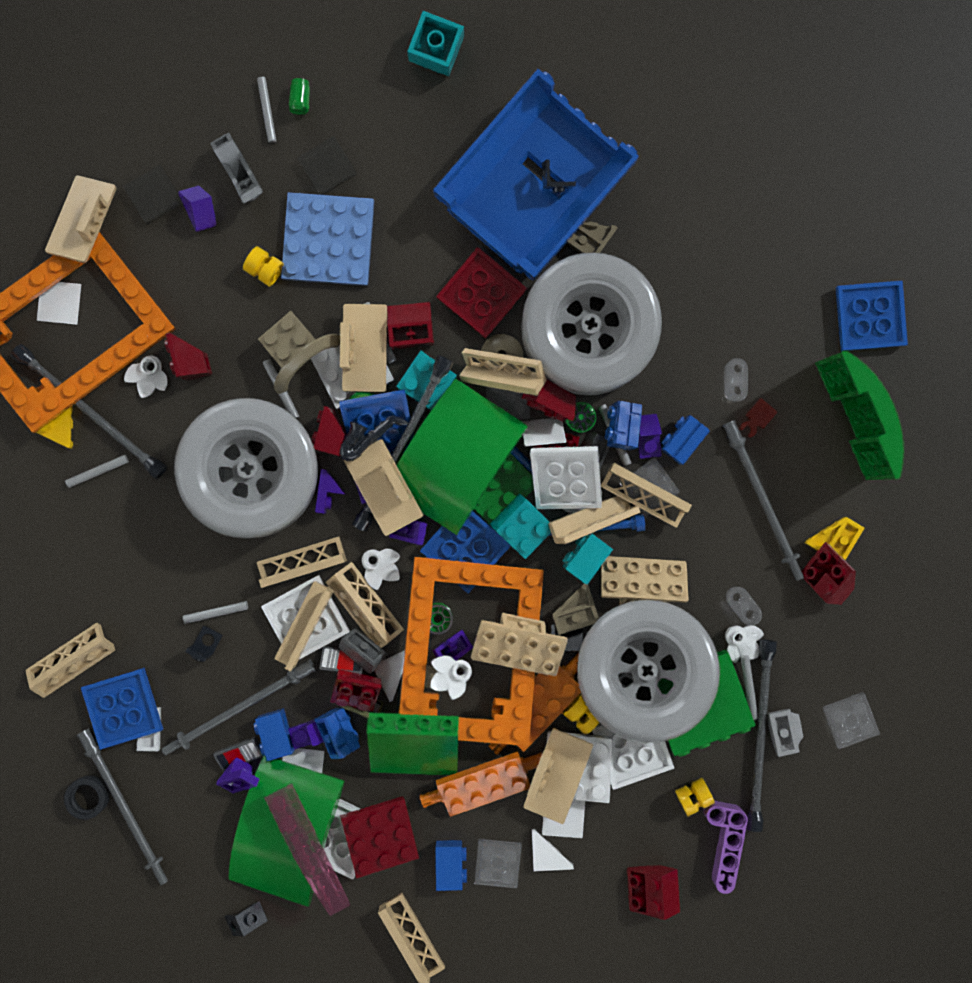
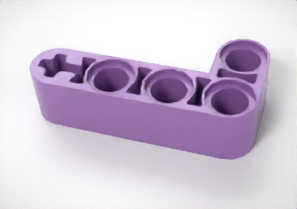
M715 801V804L705 809L703 808V814L712 825L721 827L712 871V881L719 892L728 894L735 888L748 820L746 814L739 806ZM713 809H719L717 816H710V812ZM740 813L738 820H731L733 814ZM730 835H736L734 841L727 842V838ZM726 856H732L730 862L723 863V859Z

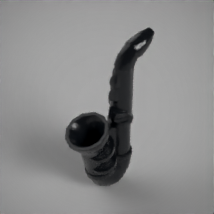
M392 415L386 418V420L381 421L366 436L363 434L368 428L355 422H350L349 433L340 447L341 458L345 461L356 460L392 425H408V422Z

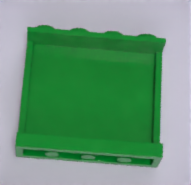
M726 650L717 652L720 671L719 685L709 711L691 730L668 740L670 750L674 756H685L692 749L697 747L698 749L706 748L713 741L718 740L721 742L731 738L730 735L747 733L751 730V727L756 726L731 657ZM661 678L657 683V687L663 695H666L674 685L672 681Z
M369 713L367 738L371 772L452 775L457 773L459 716Z

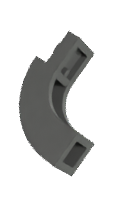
M230 133L211 142L213 151L231 178L243 203L257 199L259 194L263 193V190Z

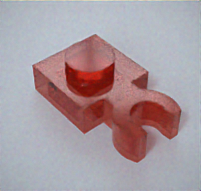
M760 398L746 414L750 420L743 422L739 426V430L741 431L746 426H749L751 432L747 437L751 438L756 434L757 426L764 429L776 415L777 411Z

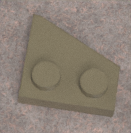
M584 222L566 244L580 254L601 253L618 227L614 225L610 227L598 225L596 222Z
M584 583L552 614L558 635L593 625L599 619L588 584Z

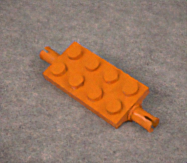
M579 653L566 666H559L556 676L541 673L535 676L529 746L581 693L579 683L574 679V675L577 673ZM491 743L488 746L492 751L494 750L495 754L499 755L508 744ZM517 745L523 752L529 747Z
M518 752L438 779L436 780V790L420 794L423 808L442 802L445 804L451 817L528 790L530 788V782L527 777L528 771L538 767L542 752L524 759L523 757L520 758Z

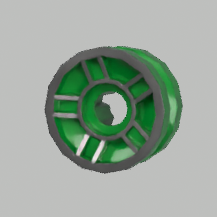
M435 602L432 604L430 633H446L453 623L451 610L447 605ZM440 615L442 620L435 622L434 616Z

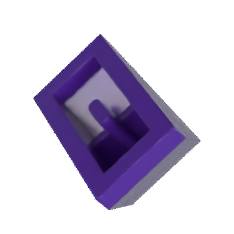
M195 186L178 192L196 232L217 225L212 198L200 186Z
M460 630L436 645L432 651L437 658L449 656L457 661L470 651L473 646L464 631Z

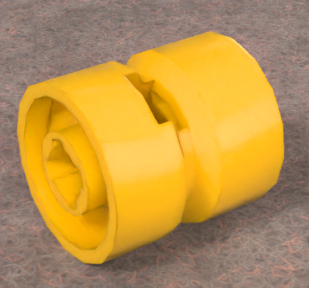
M257 246L247 256L243 270L253 277L258 275V280L270 287L279 278L284 263L274 256L269 258V253Z
M581 694L563 711V715L571 722H576V727L584 735L590 733L599 724L589 711Z
M702 777L691 782V787L685 785L675 790L687 816L698 812L699 807L705 809L715 804ZM693 793L697 799L694 802H692L689 797Z

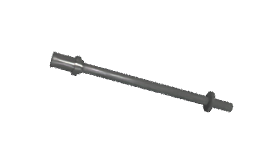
M735 420L728 422L722 426L729 438V446L737 451L785 555L781 562L782 564L788 563L796 581L804 578L796 560L800 557V554H793L744 447L745 437H742Z
M308 659L292 671L288 670L285 677L186 735L181 731L178 732V739L162 748L163 754L167 756L180 747H183L185 750L189 749L190 741L290 683H300L302 678L316 671L314 663L311 659Z
M86 729L76 735L86 751L84 753L85 756L93 759L148 863L144 867L145 870L151 868L159 884H165L168 882V879L159 864L163 860L162 856L155 857L100 755L101 750L90 729Z

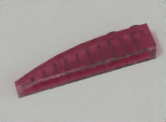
M292 783L265 797L295 861L328 914L331 916L350 906V902Z

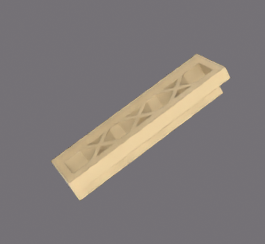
M467 348L462 352L466 367L459 375L461 382L537 395L547 381L540 360ZM472 357L477 359L480 363L473 362ZM489 360L494 361L499 366L493 365ZM507 363L513 364V365H514L516 368H518V369H513V368H512L510 365H508ZM527 367L535 368L536 372H532Z
M615 463L611 465L601 483L602 488L638 506L640 509L675 528L678 527L685 513L689 512L692 506ZM612 474L620 477L622 487L613 489L606 485ZM624 480L631 484L625 486ZM631 486L638 487L641 497L636 499L630 498L626 488ZM623 489L625 494L619 492L618 490ZM643 490L649 493V495L644 496ZM655 496L659 500L660 507L656 509L648 508L645 498ZM642 499V500H643V504H641V503H639V502H637V501ZM662 501L666 502L669 505L663 506ZM673 506L680 510L675 521L667 518L665 508ZM661 510L663 515L659 514L656 511Z
M615 495L603 500L602 508H584L552 521L548 525L555 544H567L638 514L640 509L638 506L630 507L628 501Z
M340 537L258 561L257 566L262 578L259 579L261 588L346 562L347 559ZM336 542L339 555L331 557L324 553L328 544ZM324 546L321 551L316 549L318 547ZM308 550H314L319 553L316 562L310 563L303 559ZM303 552L301 557L295 555ZM322 555L327 557L326 559L320 560ZM289 556L299 560L294 569H289L283 565ZM282 559L281 563L276 562V560ZM271 562L279 566L274 575L266 576L263 564ZM301 562L306 563V565L300 566ZM281 568L284 569V570H286V571H284V572L279 573V571L281 570Z
M352 562L325 582L329 588L334 590L335 596L365 635L380 648L388 644L404 630ZM349 570L354 576V582L348 581L343 573ZM359 588L366 591L367 599L359 596ZM372 605L379 608L380 616L373 614ZM385 622L390 623L396 630L391 635L385 629Z
M317 581L313 582L274 658L285 664V669L289 671L296 667L334 592L331 588Z
M95 623L26 669L29 689L45 698L114 652V644L104 637L101 625ZM96 633L97 637L88 642L90 636ZM78 645L76 651L70 654L72 648ZM60 657L58 663L52 666L54 660ZM42 669L40 675L35 678L34 673Z
M403 893L381 904L378 914L418 983H430V977L444 970L445 965ZM401 901L404 906L403 915L394 913L390 906ZM404 920L413 922L415 925L414 933L404 931L402 927ZM415 939L425 942V951L414 948L413 943ZM425 957L435 959L438 966L428 971L424 965Z

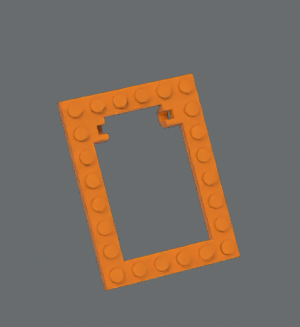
M100 232L97 235L88 260L93 258L143 324L56 388L48 378L44 377L40 380L41 386L37 388L32 386L28 389L0 354V392L33 433L43 428L165 338L166 333H172L176 330ZM53 255L1 292L0 332L2 334L0 335V346L7 343L13 335L4 323L6 319L84 263Z
M414 557L399 714L437 715L438 712L436 702L439 700V693L424 692L435 581L519 590L517 616L540 621L544 570ZM512 668L510 699L494 698L492 703L493 720L459 717L458 740L529 746L535 672Z

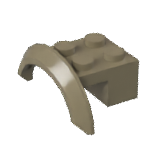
M292 311L288 312L258 338L282 368L274 382V390L277 394L288 390V385L293 375L313 356L323 350L337 348L340 345L339 334H329L315 339Z

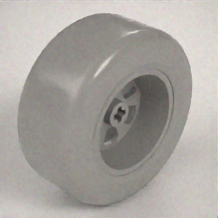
M602 253L573 255L549 267L532 286L522 315L521 334L523 345L529 359L541 361L545 377L550 382L570 393L578 395L604 394L627 384L648 365L660 340L662 327L661 310L657 296L649 281L628 262ZM591 297H597L605 301V305L600 311L591 310ZM574 301H578L583 309V312L577 317L567 312L568 306ZM611 312H616L619 326H607L604 317ZM589 320L593 321V325L596 326L592 330H589L588 325L585 324ZM565 323L575 325L576 334L570 338H565L563 335L562 325ZM602 334H607L614 339V343L606 350L602 349L598 342V338ZM581 339L590 341L591 352L589 354L576 350V345Z
M240 398L212 406L190 424L182 436L177 449L175 479L184 504L192 515L206 527L231 537L260 538L282 531L303 514L316 490L318 461L308 433L292 414L267 401ZM250 441L263 444V449L259 455L254 456L248 453V443ZM233 444L238 446L241 453L234 461L224 455V452ZM271 456H274L277 462L278 469L274 472L265 471L263 468V461ZM246 464H249L251 467H254V469L250 471V475H248L246 472H243V469L246 468ZM219 468H232L233 478L227 482H221ZM261 478H265L272 483V487L264 494H260L256 487V482ZM238 483H244L248 486V496L246 498L233 495V489Z
M638 600L621 604L611 609L590 628L583 640L578 656V683L581 695L589 711L609 731L632 741L661 742L688 732L709 711L719 685V661L710 636L692 615L666 602ZM644 642H652L658 645V650L654 657L644 654ZM628 648H631L637 656V660L632 665L621 661V656ZM666 655H671L675 661L676 669L663 670L660 661ZM650 666L652 668L650 672L653 675L644 677L642 675L643 669L641 668ZM630 672L634 682L629 687L623 688L619 682V673ZM661 678L668 679L674 684L666 695H663L657 687V683ZM640 686L650 688V701L636 699V693Z

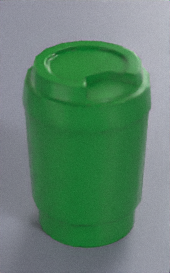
M295 78L292 79V84L290 85L289 109L293 114L305 115L310 108L309 81Z

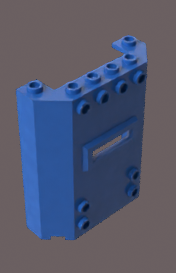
M539 69L536 70L433 190L437 200L443 202L448 207L447 211L516 272L520 274L522 272L525 273L527 278L532 281L538 277L634 166L639 157L633 146L621 142L618 147V143L612 137H606L596 123H590L585 119V115L580 109H574L570 106L565 96L556 94L554 92L555 83L553 78L547 72L542 73ZM529 157L542 169V162L549 159L550 176L556 182L576 181V186L572 189H565L566 192L557 194L553 193L552 189H543V182L527 169L523 163Z

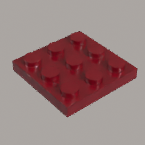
M477 247L436 298L487 339L527 291V288Z
M403 796L340 815L356 879L419 859Z

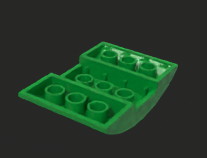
M847 351L815 362L831 401L841 400L856 435V438L850 440L849 443L865 480H892L900 478L904 456L902 429L895 406L881 381L862 361Z
M455 379L413 437L399 460L397 467L422 513L455 535H458L528 426Z
M263 756L255 774L256 777L260 778L258 785L249 789L237 826L230 859L229 880L309 907L319 875L320 861L330 825L334 821L345 781L280 759L267 761L266 756Z

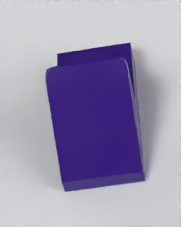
M657 414L641 415L638 442L639 459L662 456L660 444L662 431Z
M321 469L316 513L324 514L327 513V509H331L332 497L329 496V492L346 494L329 470Z
M415 520L389 534V537L423 545L427 523Z
M315 719L289 727L288 729L294 750L311 744L316 746L324 742Z
M235 758L217 780L216 785L231 793H237L257 787L260 778L252 775V765L239 758Z

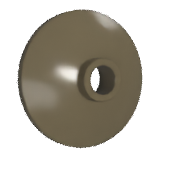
M497 334L490 337L481 349V351L497 354L499 351H504L506 355L523 358V350L520 343L514 337L507 334ZM489 360L493 365L499 366L494 361ZM507 363V364L510 365L513 369H518V368H516L513 364Z

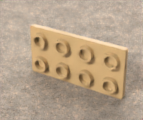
M76 176L45 251L51 255L86 263L117 189L116 186Z
M344 304L343 323H340V368L343 369L342 390L345 392H386L387 305Z
M382 439L371 444L361 454L362 456L356 460H344L385 536L423 516L421 509Z
M608 556L601 565V597L618 598L619 605L638 600L686 603L688 601L687 563L674 560Z
M502 613L500 624L481 621L471 659L556 676L567 645V638L547 634L544 621Z
M553 728L527 793L528 796L524 808L564 824L591 754L593 744Z

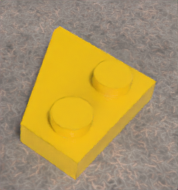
M73 405L36 433L67 448H72L71 429H73V420L71 413L73 412Z
M842 517L806 540L805 544L818 551L824 542H828L846 560L863 532L864 527L848 517Z

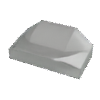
M790 709L767 713L768 727L776 755L781 757L799 753L798 745L804 737L799 714L792 713Z

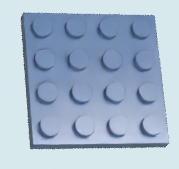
M288 192L283 248L284 266L282 267L281 279L368 286L374 199Z

